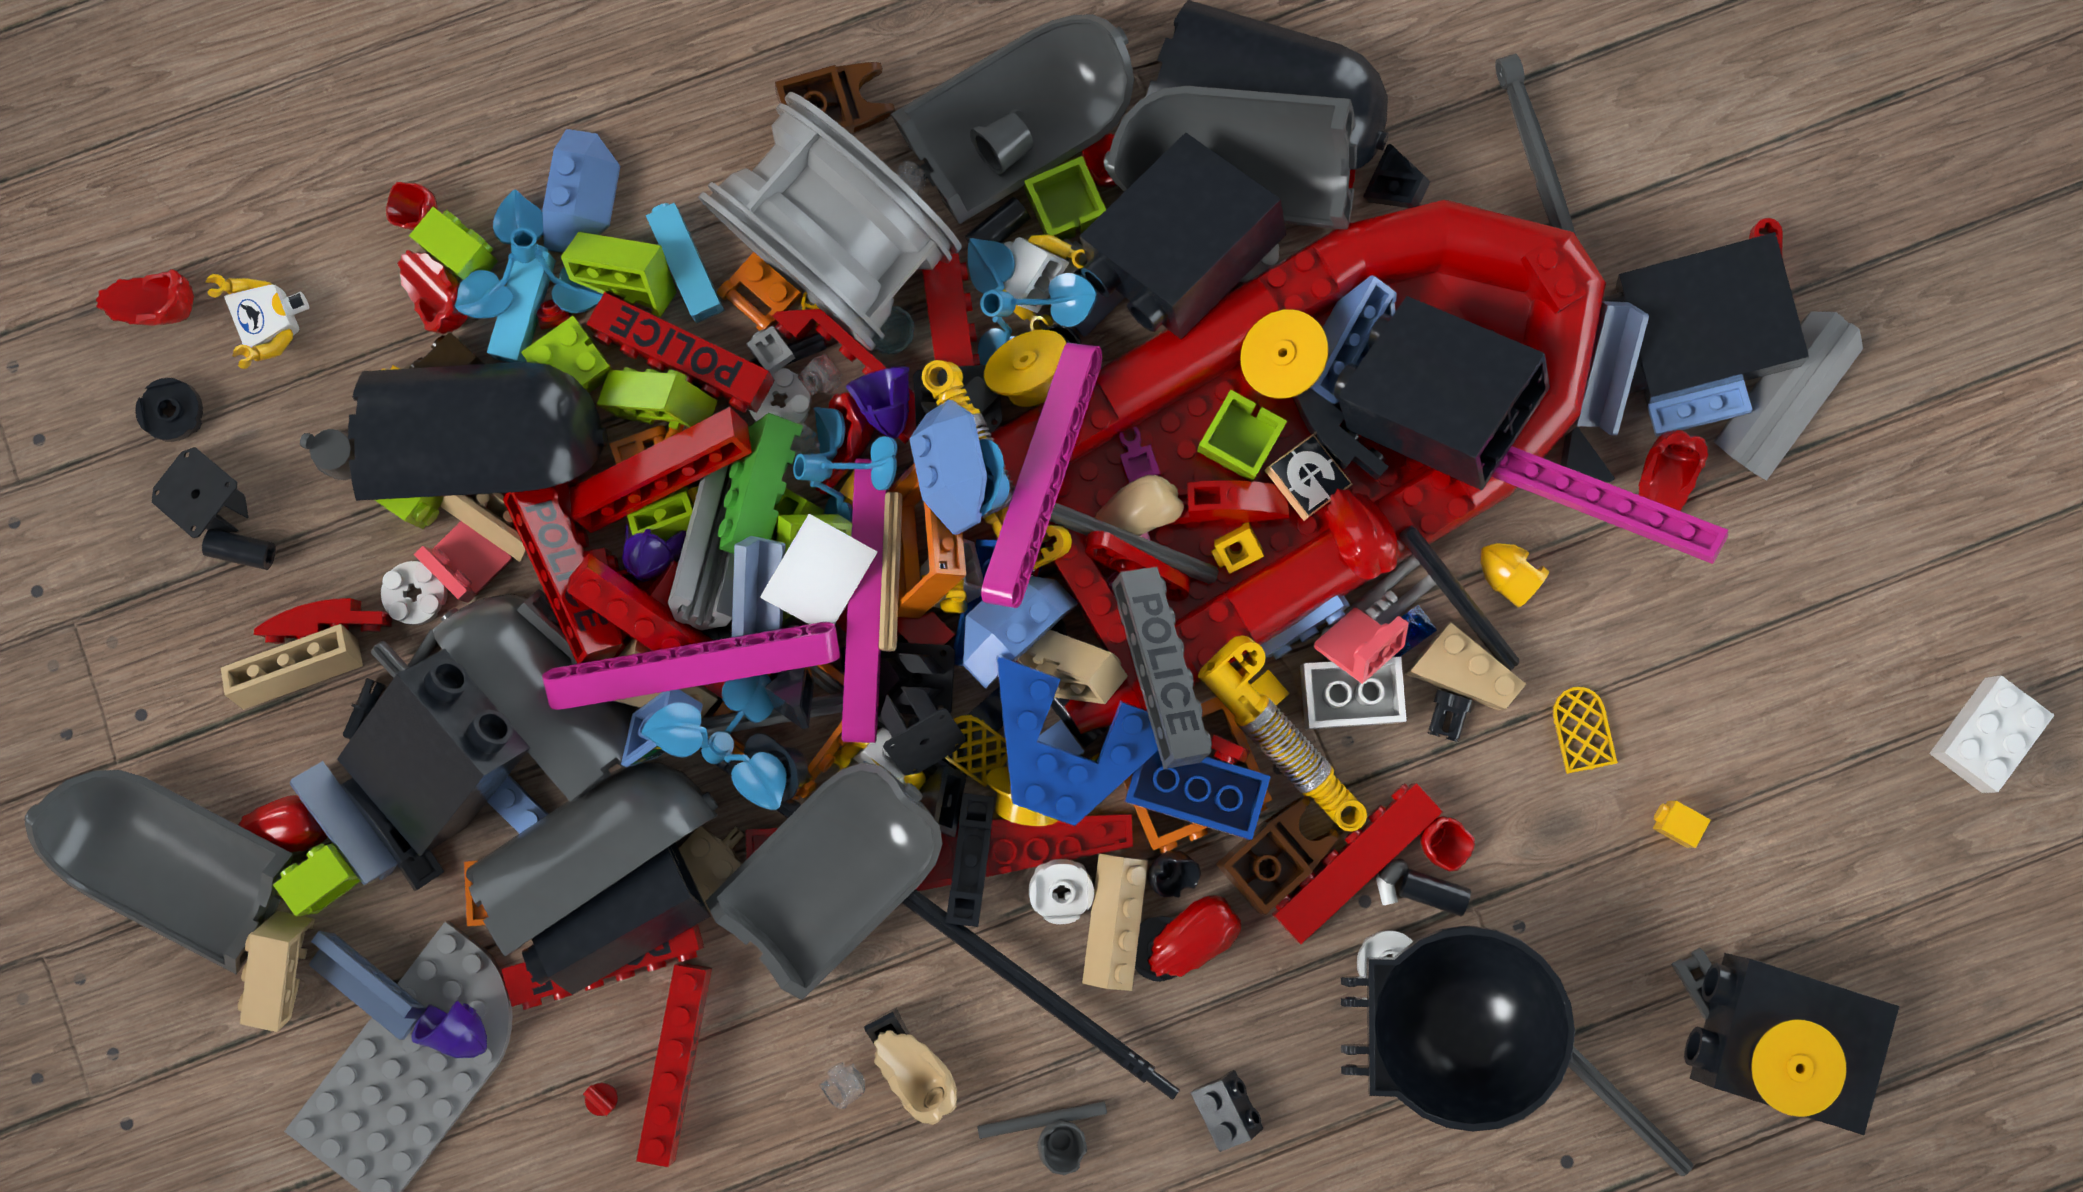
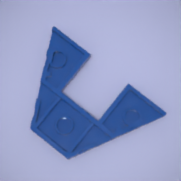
M997 655L996 662L1012 803L1075 826L1158 751L1148 712L1145 709L1120 700L1097 762L1040 742L1038 737L1061 679Z

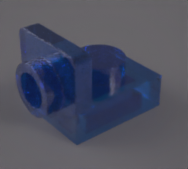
M1419 604L1401 617L1409 624L1405 646L1394 655L1395 657H1401L1437 631Z

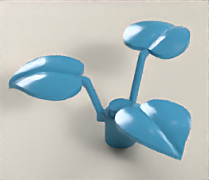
M514 189L502 201L493 220V231L496 238L504 244H511V253L508 255L509 260L503 278L499 281L496 274L486 270L472 272L460 283L455 308L459 312L474 318H492L504 313L513 301L512 292L504 285L509 280L514 262L529 263L535 258L538 259L551 282L556 284L551 292L552 299L561 310L569 313H581L596 307L603 295L602 293L571 281L565 267L560 271L559 278L553 274L543 257L542 251L537 249V240L543 235V212L522 196L519 191Z
M969 239L968 268L973 285L983 294L980 301L981 309L987 316H993V322H997L1003 328H993L982 335L978 345L980 365H986L999 347L1016 337L1011 336L1012 329L1002 319V317L1010 316L1015 310L1016 305L1051 304L1052 318L1061 326L1066 327L1079 325L1090 314L1097 300V291L1093 284L1083 276L1064 273L1053 278L1048 286L1051 297L1049 299H1014L1009 292L1003 291L1005 288L1003 282L1008 281L1013 276L1015 269V260L1011 250L1000 242Z
M814 407L820 454H798L793 466L794 476L798 480L811 481V487H818L833 495L827 501L824 514H839L852 522L853 511L851 504L844 502V495L821 482L831 477L833 469H872L871 481L873 486L877 490L883 491L888 489L896 475L897 460L895 456L897 454V443L893 438L882 436L875 440L871 447V463H832L831 461L837 455V449L842 446L844 441V417L837 409Z
M767 674L729 680L724 683L722 688L723 701L729 709L738 713L725 731H717L709 739L706 728L700 727L701 714L699 710L690 704L682 702L672 703L661 708L651 716L643 727L641 734L670 755L688 757L702 747L703 758L711 764H719L724 760L727 763L730 761H743L735 765L731 772L733 784L740 794L752 803L765 809L777 810L780 807L786 786V771L781 761L774 755L766 752H758L751 759L745 754H731L734 749V740L730 734L743 715L748 720L759 723L765 720L773 710V705L765 689V686L772 682Z

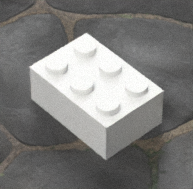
M1392 657L1363 684L1333 662L1304 663L1300 666L1305 730L1394 724L1407 721L1401 657Z
M2003 676L1988 677L1982 681L1929 754L1981 793L1999 792L2054 717V714Z

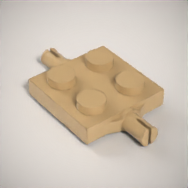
M700 826L679 848L704 902L742 865L737 859L733 848L746 835L736 826L724 840L715 837L704 826Z

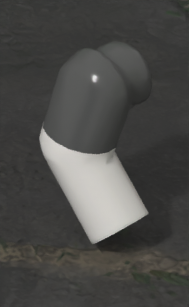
M1392 859L1377 874L1376 881L1382 905L1398 902L1394 885L1408 871V865L1403 859Z

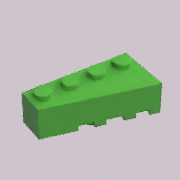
M768 413L748 427L752 453L733 462L730 468L729 477L732 479L730 490L724 499V507L726 508L725 518L718 530V536L721 537L720 550L734 554L735 544L749 536L771 540L779 513L774 509V506L781 500L787 483L781 480L788 464H793L796 452L790 450L793 438L795 436L800 437L803 425Z

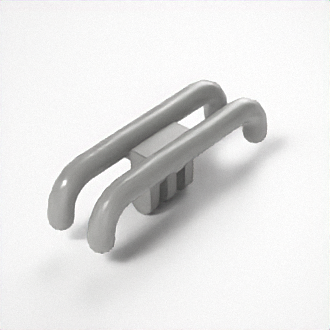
M1411 555L1346 609L1344 613L1346 615L1353 608H1358L1380 625L1384 623L1389 624L1433 588L1436 583L1428 574L1398 599L1390 589L1420 565L1415 556ZM1337 622L1331 625L1328 624L1322 630V635L1326 633L1331 627H1333Z

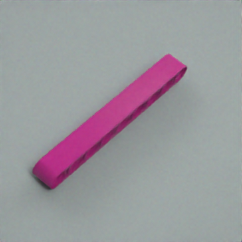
M1069 342L1063 348L983 580L981 596L985 603L1018 608L1022 603L1101 368L1102 350L1099 346Z
M856 459V460H855V463H871V462H872L871 459ZM855 469L851 537L876 550L877 554L848 601L842 715L843 742L876 743L881 662L879 630L885 494L888 492V489L882 491L877 490L873 486L871 481L872 469Z
M820 622L557 667L543 673L542 678L549 707L560 710L827 664L840 658V650L835 625L831 622Z

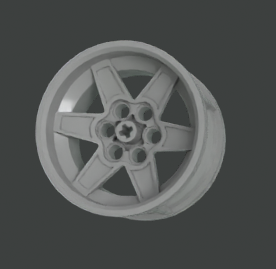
M789 92L785 97L787 105L780 103L776 107L780 116L771 125L775 145L752 171L745 168L732 173L719 186L710 182L708 188L713 193L709 196L702 192L698 198L752 251L802 294L806 291V298L810 302L816 304L819 309L823 310L849 335L872 351L876 347L872 338L875 336L882 340L885 336L880 328L891 314L894 302L892 297L917 269L932 270L939 261L949 263L952 260L950 252L957 254L962 246L943 220L874 153L815 105L798 94Z

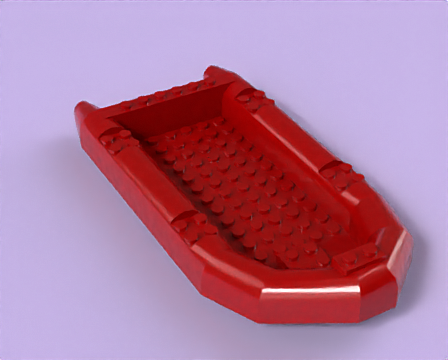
M1445 199L1349 223L1348 229H1335L1228 292L1182 339L1168 329H1165L1101 367L1056 503L1095 518L1096 513L1120 489L1129 484L1120 457L1121 454L1127 453L1128 450L1121 444L1120 432H1123L1125 440L1133 441L1136 438L1134 427H1137L1141 434L1140 446L1151 445L1161 477L1170 484L1175 485L1177 490L1187 489L1188 482L1249 481L1197 452L1200 442L1230 390L1256 403L1251 416L1256 418L1261 407L1287 421L1253 481L1275 484L1264 470L1310 437L1311 434L1300 417L1293 397L1282 399L1267 397L1256 391L1248 383L1241 367L1243 342L1250 329L1260 319L1280 310L1289 309L1304 312L1313 317L1323 328L1337 301L1370 276L1377 277L1397 293L1396 302H1394L1395 310L1399 308L1405 297L1409 296L1545 353L1550 389L1512 445L1515 448L1544 458L1581 414L1606 282L1574 232ZM1044 403L1033 407L991 432L990 438L994 439L993 442L998 445L1002 452L1004 465L1006 466L1004 470L1008 471L1006 475L1011 476L1009 480L1013 481L1012 485L1015 487ZM1345 419L1339 425L1343 430L1347 427ZM1357 434L1361 438L1359 442L1368 450L1372 447L1379 451L1386 458L1384 463L1389 467L1377 480L1353 461L1344 470L1340 467L1352 483L1347 489H1350L1355 494L1368 495L1370 500L1378 505L1394 528L1399 549L1397 564L1413 555L1399 536L1406 527L1410 525L1415 527L1428 544H1431L1505 500L1518 488L1491 477L1484 489L1479 490ZM1331 501L1304 521L1289 503L1290 518L1249 522L1263 548L1264 557L1230 574L1226 566L1219 567L1213 556L1212 550L1216 549L1214 540L1243 526L1244 523L1226 525L1224 519L1165 525L1156 527L1148 532L1150 541L1213 565L1219 570L1216 581L1211 584L1189 577L1191 582L1189 595L1186 599L1170 600L1166 598L1169 607L1173 609L1175 614L1174 626L1178 638L1182 640L1184 645L1183 657L1186 667L1190 669L1193 675V686L1202 681L1198 677L1201 668L1234 637L1248 636L1257 644L1262 645L1298 623L1336 595L1344 596L1369 581L1353 573L1342 559L1339 547L1328 526V519L1325 515ZM1051 521L1048 523V525H1058ZM1066 528L1071 534V548L1068 553L1051 561L1071 596L1078 602V608L1103 649L1119 658L1121 667L1128 675L1106 704L1070 700L1064 706L1080 734L1111 726L1120 700L1145 710L1147 708L1117 601L1108 587L1109 583L1107 580L1115 570L1090 558L1085 553L1086 535ZM1051 536L1048 542L1042 543V548L1053 547V544L1057 542L1056 537ZM1238 542L1230 545V549L1234 552L1242 548V545ZM1247 650L1243 651L1241 655L1248 654ZM1232 657L1228 662L1231 664L1236 659Z

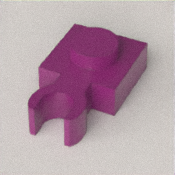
M1134 427L1136 438L1133 441L1125 440L1123 432H1120L1121 444L1128 450L1127 453L1121 454L1120 457L1129 483L1146 475L1161 477L1151 445L1140 446L1141 434L1139 429Z

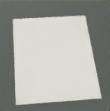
M808 514L760 598L808 624L831 622L835 625L876 556L877 551Z

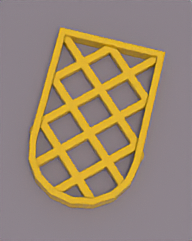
M1572 687L1563 691L1556 698L1553 706V722L1566 774L1617 764L1606 710L1601 698L1594 691L1585 687ZM1571 691H1579L1576 696L1569 693ZM1583 692H1587L1594 697L1589 705L1579 700ZM1564 695L1573 700L1567 710L1559 705ZM1596 701L1598 702L1601 713L1593 709V706L1596 703ZM1576 703L1586 708L1581 718L1571 713ZM1557 709L1564 713L1560 721H1558ZM1589 712L1600 717L1594 727L1584 721ZM1568 716L1578 722L1572 732L1562 726ZM1602 722L1604 723L1606 735L1598 730ZM1581 725L1591 730L1586 740L1576 735ZM1561 730L1570 735L1565 743H1563ZM1594 734L1605 739L1599 749L1589 743ZM1573 738L1583 744L1577 754L1567 748ZM1607 744H1609L1611 757L1603 752ZM1586 747L1596 752L1591 762L1581 757ZM1566 752L1575 757L1570 765L1568 764ZM1600 755L1610 761L1594 765ZM1578 760L1587 765L1586 767L1573 769Z
M962 715L954 718L956 724L967 721V728L961 729L963 734L967 733V742L963 743L959 748L967 747V756L957 758V751L952 753V758L949 756L945 758L949 763L955 765L986 787V770L1001 768L1007 762L1006 747L1001 748V740L1006 743L1005 737L988 726L983 720L972 715ZM972 721L980 725L972 727ZM986 729L995 736L986 738ZM982 730V739L972 741V732ZM996 741V749L986 751V743ZM982 744V753L972 755V746ZM996 754V763L986 765V756ZM982 758L981 767L972 768V760ZM967 761V769L959 763ZM981 772V779L973 773Z

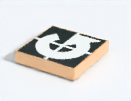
M1314 434L1264 470L1303 521L1331 501L1330 496L1335 494L1337 488L1345 490L1352 485L1351 481L1319 443Z

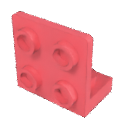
M462 521L433 549L422 546L414 554L458 600L467 603L512 561L511 555Z
M1353 608L1315 641L1314 648L1363 684L1405 646L1409 623L1400 616H1397L1391 623L1380 625L1360 609Z

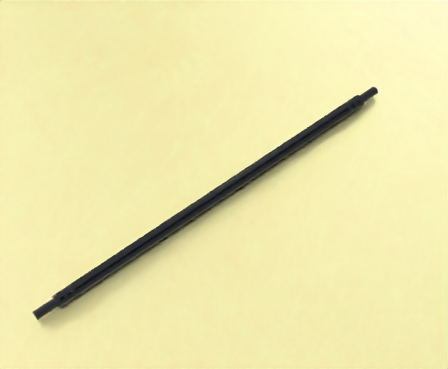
M724 760L715 765L732 777L731 772L734 766L743 761H730L727 763ZM793 799L781 801L777 811L786 818H789L801 804ZM916 889L902 902V904L1143 1083L1149 1082L1172 1100L1176 1097L1180 1089L1154 1070L1155 1066L966 926L946 923L947 912Z

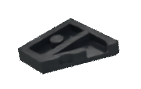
M1388 144L1363 197L1369 203L1412 208L1420 205L1431 181L1392 144Z

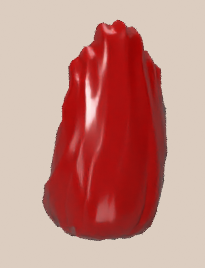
M406 250V253L401 255V260L397 263L400 268L401 286L408 292V296L415 304L414 310L419 314L421 321L424 323V329L439 334L456 331L469 318V316L455 308L458 288L460 286L456 277L429 253H414Z
M170 269L168 272L146 275L144 278L118 279L116 283H113L107 289L98 291L99 296L96 298V302H98L96 307L105 311V314L113 321H122L134 325H167L187 320L192 311L194 292L189 281L183 275Z
M847 392L837 393L830 400L828 409H837L842 413L845 422V436L842 446L837 449V455L831 462L855 463V460L860 458L867 447L875 427L869 424L864 414H861L860 408L853 396ZM833 469L831 477L821 483L833 488L850 469ZM816 487V491H819L820 493L825 495L828 494L822 489Z
M1672 430L1661 434L1647 454L1638 485L1639 496L1681 511L1688 500L1689 494L1695 488L1699 473L1705 467L1708 457V447L1705 439L1700 436H1689L1685 431Z
M1337 488L1335 494L1330 496L1331 504L1328 505L1325 515L1328 519V526L1339 547L1342 559L1353 573L1367 580L1374 579L1381 573H1387L1395 569L1399 557L1396 532L1378 505L1370 500L1368 495L1355 494L1350 489L1343 490Z
M298 795L286 796L257 807L249 814L242 816V820L238 824V826L290 853L306 851L328 838Z
M1209 895L1195 900L1186 910L1167 924L1161 934L1154 938L1151 949L1153 953L1148 959V964L1151 966L1150 971L1155 972L1157 977L1164 974L1182 977L1191 970L1199 969L1202 965L1232 946L1241 931V919L1231 909L1225 898L1221 896Z

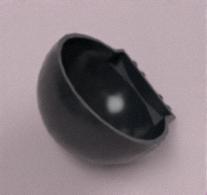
M1470 925L1443 928L1416 939L1395 957H1367V977H1341V985L1346 987L1367 986V998H1357L1355 996L1341 998V1006L1367 1007V1044L1341 1045V1053L1346 1055L1368 1054V1065L1346 1064L1341 1066V1074L1368 1076L1369 1096L1397 1097L1422 1118L1443 1127L1475 1132L1500 1129L1525 1119L1550 1098L1561 1084L1571 1061L1575 1025L1571 1002L1560 978L1539 953L1522 940L1499 930Z

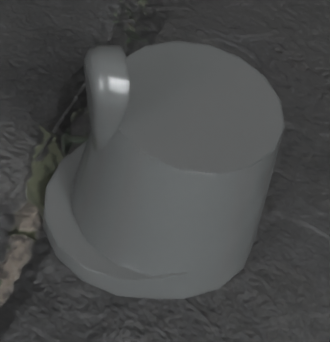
M1019 109L1012 110L1008 115L985 127L978 126L970 131L971 141L977 153L998 174L1006 171L1034 146L1031 133L1022 121L1023 113Z
M327 429L321 431L315 437L310 433H304L301 436L300 446L310 449L311 459L319 471L334 479H351L349 460H355L354 440L348 439V432Z

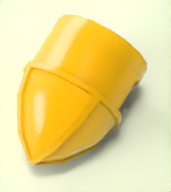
M1495 543L1484 546L1481 549L1480 564L1485 580L1495 592L1502 594L1518 608L1523 606L1543 584L1549 574V570L1544 566L1538 569L1534 568L1526 561L1529 552L1516 545Z

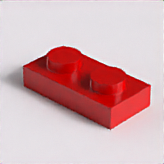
M1213 735L1211 748L1216 750L1214 757L1236 765L1237 760L1246 762L1250 753L1249 750Z

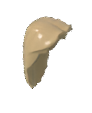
M1146 475L1120 489L1096 513L1095 518L1140 536L1156 527L1174 522L1181 516L1184 505L1178 498V490L1175 485L1170 484L1163 477Z
M891 1030L879 1033L878 1039L874 1041V1045L877 1048L874 1063L880 1068L883 1077L888 1081L891 1090L899 1097L904 1108L917 1121L931 1125L938 1123L943 1115L951 1113L956 1108L957 1088L947 1066L925 1044L917 1041L913 1035L903 1033L897 1035Z

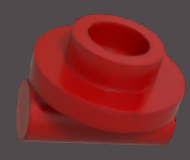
M553 299L542 303L536 313L541 330L557 327L572 316L571 313L561 310L554 303Z
M596 1083L589 1086L583 1093L587 1109L597 1116L605 1115L607 1117L618 1103V1094L615 1088L608 1083Z

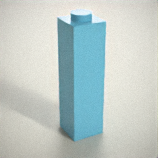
M663 203L654 207L652 213L646 215L658 244L662 246L667 264L693 320L699 323L725 311L676 204L672 203L669 205L668 203Z
M537 244V249L542 251L545 261L553 272L556 260L548 253L546 247ZM536 258L529 263L514 262L506 285L513 294V301L504 313L497 316L487 353L496 360L508 363L526 362L521 352L532 343L538 323L536 313L541 304L544 303L550 282L548 275Z

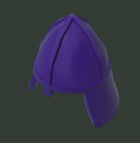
M909 367L886 368L863 375L849 382L846 388L855 399L861 414H864L869 424L887 437L893 439L899 437L905 429L909 413Z
M626 524V542L622 560L627 572L639 582H646L659 577L673 560L679 562L686 531L677 532L665 542L660 537L651 534V529H646L644 533L632 535L630 525Z
M459 1001L452 1005L448 1014L432 1004L428 1005L417 1021L411 1036L413 1043L433 1048L453 1058H473L485 1053L487 1050V1034L481 1018L474 1008L466 1003L462 1006Z

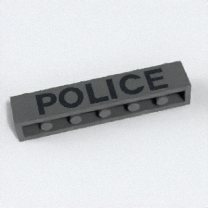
M1157 567L1121 572L1111 585L1122 624L1125 628L1126 638L1163 768L1168 769L1200 763L1211 753L1212 742L1210 734L1205 731L1201 719V703L1195 698L1192 688L1193 675L1185 664L1183 657L1184 645L1176 633L1174 626L1175 614L1173 609L1169 607L1166 599L1167 589L1165 580L1160 577Z

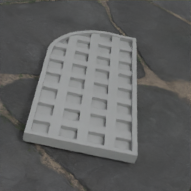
M450 921L443 923L397 985L425 1008L432 1004L448 1014L456 1001H459L462 1006L466 1003L474 1008L481 1018L487 1034L486 1052L473 1058H453L433 1048L413 1043L411 1036L414 1027L404 1040H399L371 1017L284 1131L360 1192H403L498 1067L509 1044L513 1014L501 968L485 948Z

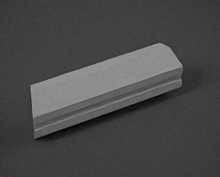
M1811 311L1803 319L1800 325L1809 358L1801 367L1761 377L1748 394L1753 409L1752 412L1730 418L1714 440L1715 444L1729 456L1766 481L1863 350L1860 329L1852 323H1848L1837 312Z
M733 463L700 480L668 600V605L676 621L683 624L687 623L699 630L726 626L732 619L734 554L719 549L721 537L718 536V530L725 518L726 508L724 507V499L731 487L732 479L729 477V472Z

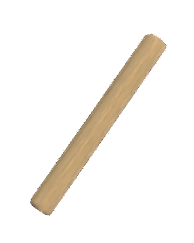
M887 492L885 494L879 650L888 652L895 651L897 647L902 494L898 492Z

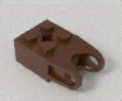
M865 62L844 66L833 65L775 82L779 104L787 105L785 97L789 92L798 94L810 103L817 104V108L822 107L821 111L852 135L890 118L891 114L896 111L893 103H870L863 99L859 92L865 83L882 74L883 68L879 62Z
M1305 795L1264 820L1256 827L1252 840L1243 839L1216 863L1218 868L1257 913L1266 915L1304 881L1340 836L1336 830L1331 829L1313 840L1303 837L1299 830V820L1311 802ZM1268 861L1269 864L1266 866L1268 873H1260L1259 864Z

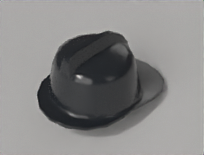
M759 733L751 736L745 743L744 754L750 759L758 752H766L777 757L783 764L786 771V786L782 801L792 799L797 789L811 781L812 774L808 771L806 759L798 749L783 747L770 736Z

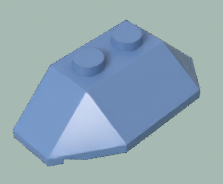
M566 129L554 148L542 210L544 247L548 251L564 253L578 232L600 235L610 226L621 166L596 133Z
M1368 277L1337 301L1323 326L1328 341V359L1323 373L1310 388L1331 403L1339 402L1334 396V388L1341 371L1350 363L1359 366L1370 350L1368 346L1369 335L1377 319L1383 314L1393 316L1396 312L1394 302H1396L1397 293L1377 277Z
M947 400L925 415L909 439L922 500L952 534L958 535L981 522L982 513L980 508L984 500L987 473L974 415L958 405L954 400Z
M1034 576L1030 577L1024 598L1018 608L988 604L981 601L965 617L963 666L986 689L999 677L996 662L997 655L1016 662L1077 606L1078 602L1057 580Z

